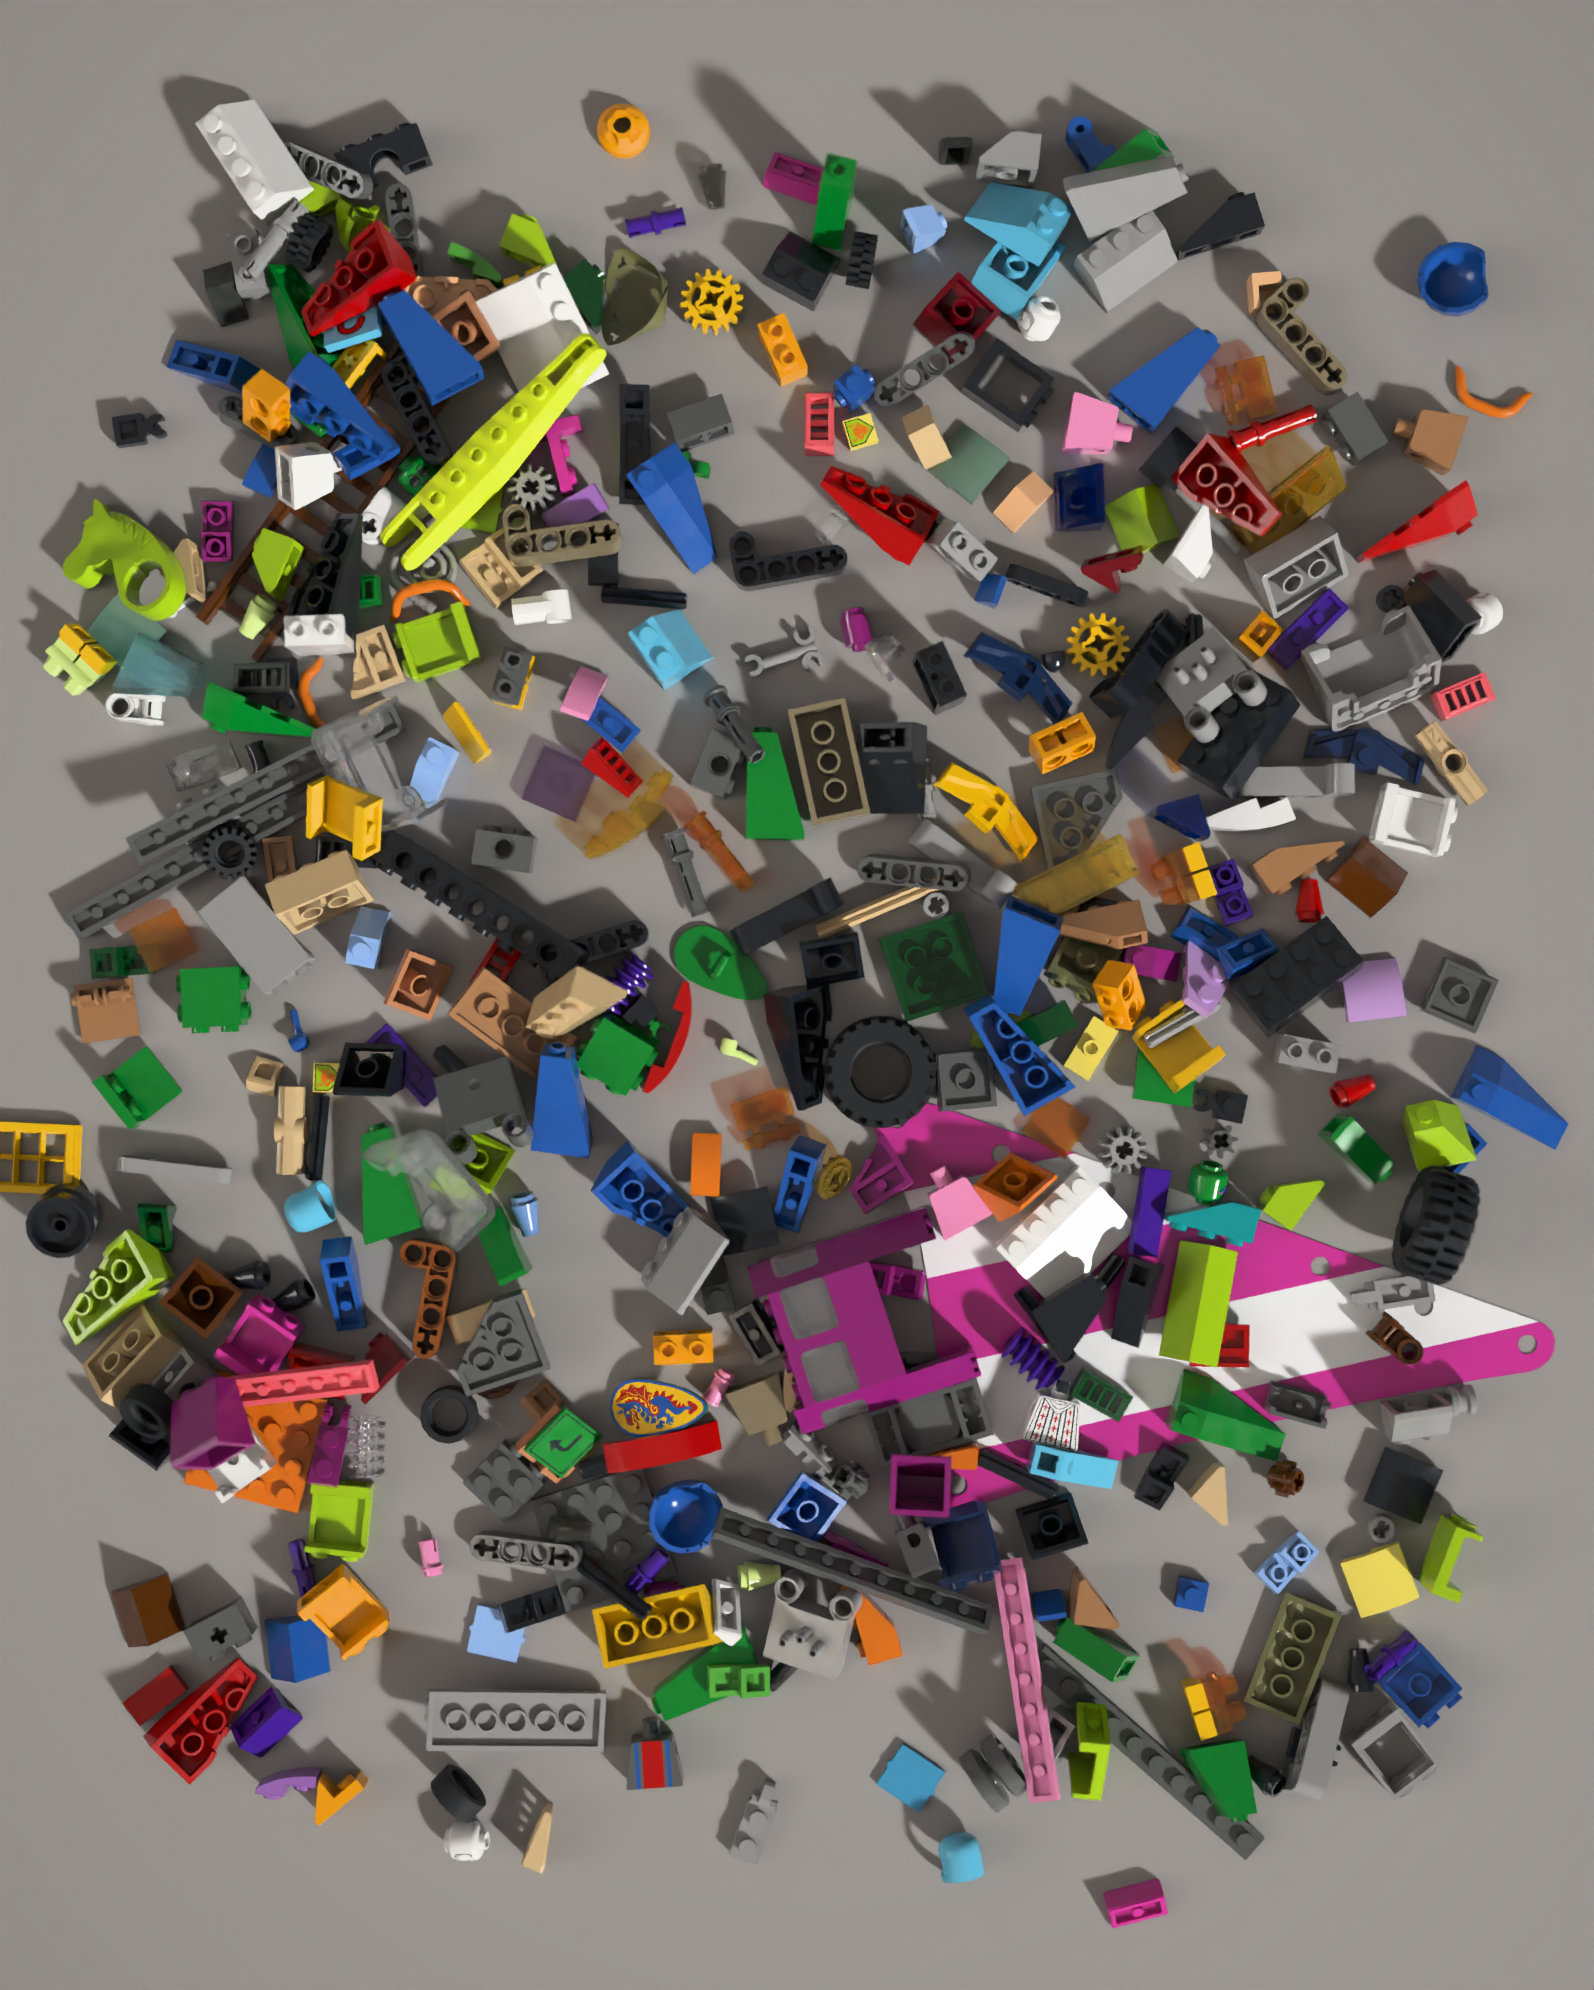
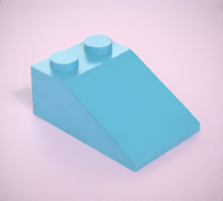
M990 182L968 212L964 221L1039 267L1065 229L1074 208L1049 192Z
M1057 240L1038 267L997 242L980 264L971 283L1001 311L1017 321L1027 302L1035 296L1067 246Z

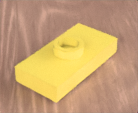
M1092 1016L1062 1066L1089 1081L1119 1031L1106 1026L1105 1022Z

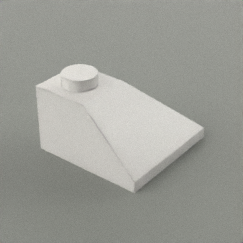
M1204 504L1193 516L1163 564L1191 583L1198 577L1203 579L1212 566L1208 562L1213 554L1209 507Z

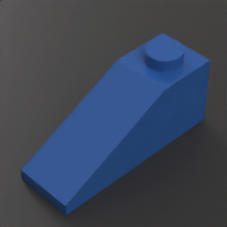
M176 340L166 366L170 370L243 395L242 387L261 370L240 356Z
M799 1135L790 1148L773 1213L776 1226L799 1233L822 1166L827 1144Z
M348 1236L323 1240L319 1260L337 1332L366 1328L367 1323L358 1259L353 1238Z

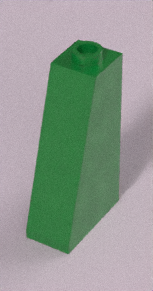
M827 153L820 182L812 243L816 246L837 251L841 250L854 196L857 160Z
M754 727V732L751 733L762 749L765 750L766 754L761 761L754 764L749 763L747 759L746 840L804 841L805 833L778 733L772 732L770 727Z
M385 1122L367 1127L369 1133L361 1135L363 1240L365 1245L409 1232L425 1225L394 1125L386 1127Z
M742 1621V1638L733 1646L727 1645L724 1641L706 1646L655 1686L654 1697H651V1701L656 1714L661 1713L664 1722L726 1698H710L707 1695V1665L759 1664Z

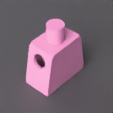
M1074 392L1070 401L1061 453L1109 454L1113 446V440L1130 443L1133 425L1117 422L1119 412L1117 406Z
M945 1165L930 1173L937 1188L929 1192L928 1197L944 1240L951 1238L993 1214L964 1174L953 1179Z

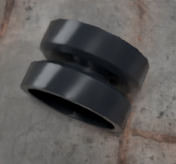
M72 1183L57 1184L47 1189L29 1211L25 1223L27 1236L33 1246L45 1255L54 1258L71 1257L79 1253L97 1231L101 1220L100 1205L94 1195L82 1186Z

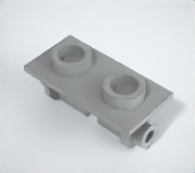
M797 1419L790 1429L787 1428L781 1434V1437L784 1439L782 1443L796 1457L802 1451L807 1453L801 1459V1462L814 1476L818 1475L822 1478L827 1472L830 1473L838 1461L833 1450L828 1445L823 1444L814 1434V1431L802 1434Z

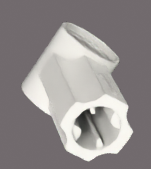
M551 590L543 592L539 596L511 599L515 625L545 621L549 624H556L572 620L568 590Z

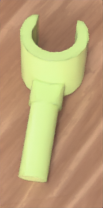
M722 1038L720 1051L723 1054L735 1056L756 1066L758 1063L757 1058L743 1051L736 1050L737 1040Z

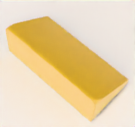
M456 701L452 703L443 714V719L474 764L478 763L490 755L492 750L463 706Z

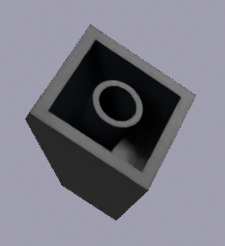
M790 231L777 246L762 273V284L814 312L841 259Z

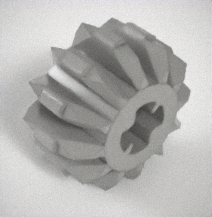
M528 464L527 473H524L519 467L517 470L519 478L512 476L509 479V482L514 486L507 488V493L514 496L510 500L512 505L520 504L526 509L530 507L532 515H537L538 506H541L545 512L548 510L545 501L555 502V497L549 493L556 492L557 486L549 484L554 477L551 473L544 475L545 468L543 466L538 467L536 472H534L533 465ZM532 484L538 492L534 495L528 492V485Z
M1116 1125L1114 1127L1115 1136L1108 1130L1104 1132L1105 1136L1109 1139L1108 1143L1099 1140L1098 1145L1106 1147V1150L1100 1151L1098 1156L1100 1158L1109 1156L1103 1166L1109 1168L1114 1164L1113 1173L1119 1174L1123 1165L1124 1172L1131 1174L1130 1164L1140 1169L1142 1166L1136 1159L1138 1157L1147 1159L1148 1155L1139 1152V1149L1148 1147L1147 1142L1137 1143L1143 1134L1138 1131L1132 1135V1126L1127 1125L1123 1133L1122 1128ZM1124 1142H1127L1128 1144L1125 1146L1129 1148V1153H1123L1122 1157H1118L1120 1153L1116 1151L1117 1146H1123Z

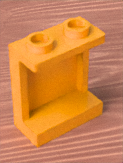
M343 1563L297 1600V1614L305 1622L310 1618L340 1649V1656L344 1660L351 1655L359 1654L366 1643L374 1636L379 1637L382 1635L390 1623L389 1610Z

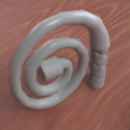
M412 537L401 542L392 554L389 563V579L396 591L407 586L398 575L397 564L399 556L407 547L413 545L419 537ZM442 544L439 549L448 557L451 566L450 577L447 580L453 583L456 580L458 570L456 559L449 548ZM437 550L432 554L440 563V571L437 575L429 576L426 574L427 571L430 572L436 562L429 557L420 565V576L425 581L442 579L446 574L447 562ZM406 570L410 584L418 583L412 570ZM442 590L432 591L428 593H440ZM421 594L406 598L418 607L420 606L421 609L426 610L429 614H434L438 609L437 604L426 599Z

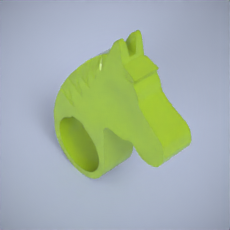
M94 499L93 515L83 522L85 527L82 539L63 563L64 575L81 587L89 589L96 586L104 574L110 575L115 573L118 593L126 607L148 620L160 621L169 618L181 607L186 595L184 573L177 557L164 541L146 527L124 514L111 511L108 506ZM157 568L164 570L165 586L161 595L154 602L141 606L139 592L142 583L149 576V572Z

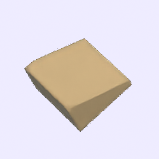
M256 1055L246 1078V1088L250 1091L274 1097L284 1063Z

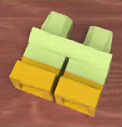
M73 623L65 624L59 631L60 636L57 641L46 649L45 652L49 656L43 668L54 677L60 676L65 670L70 677L63 686L74 696L80 695L88 687L97 686L118 660L100 643H96L97 641L80 624Z

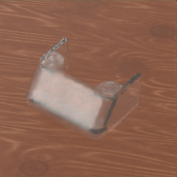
M397 695L366 705L314 730L311 735L312 744L328 776L383 798L381 832L419 822L447 804L445 798L424 804L419 792L412 786L398 787L374 735L381 732L385 725L381 711L398 702Z

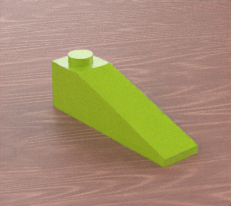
M130 1229L125 1230L106 1247L102 1254L104 1256L102 1262L97 1269H93L89 1276L91 1278L83 1293L78 1294L63 1319V1323L75 1345L82 1344L157 1294L176 1277L164 1254Z

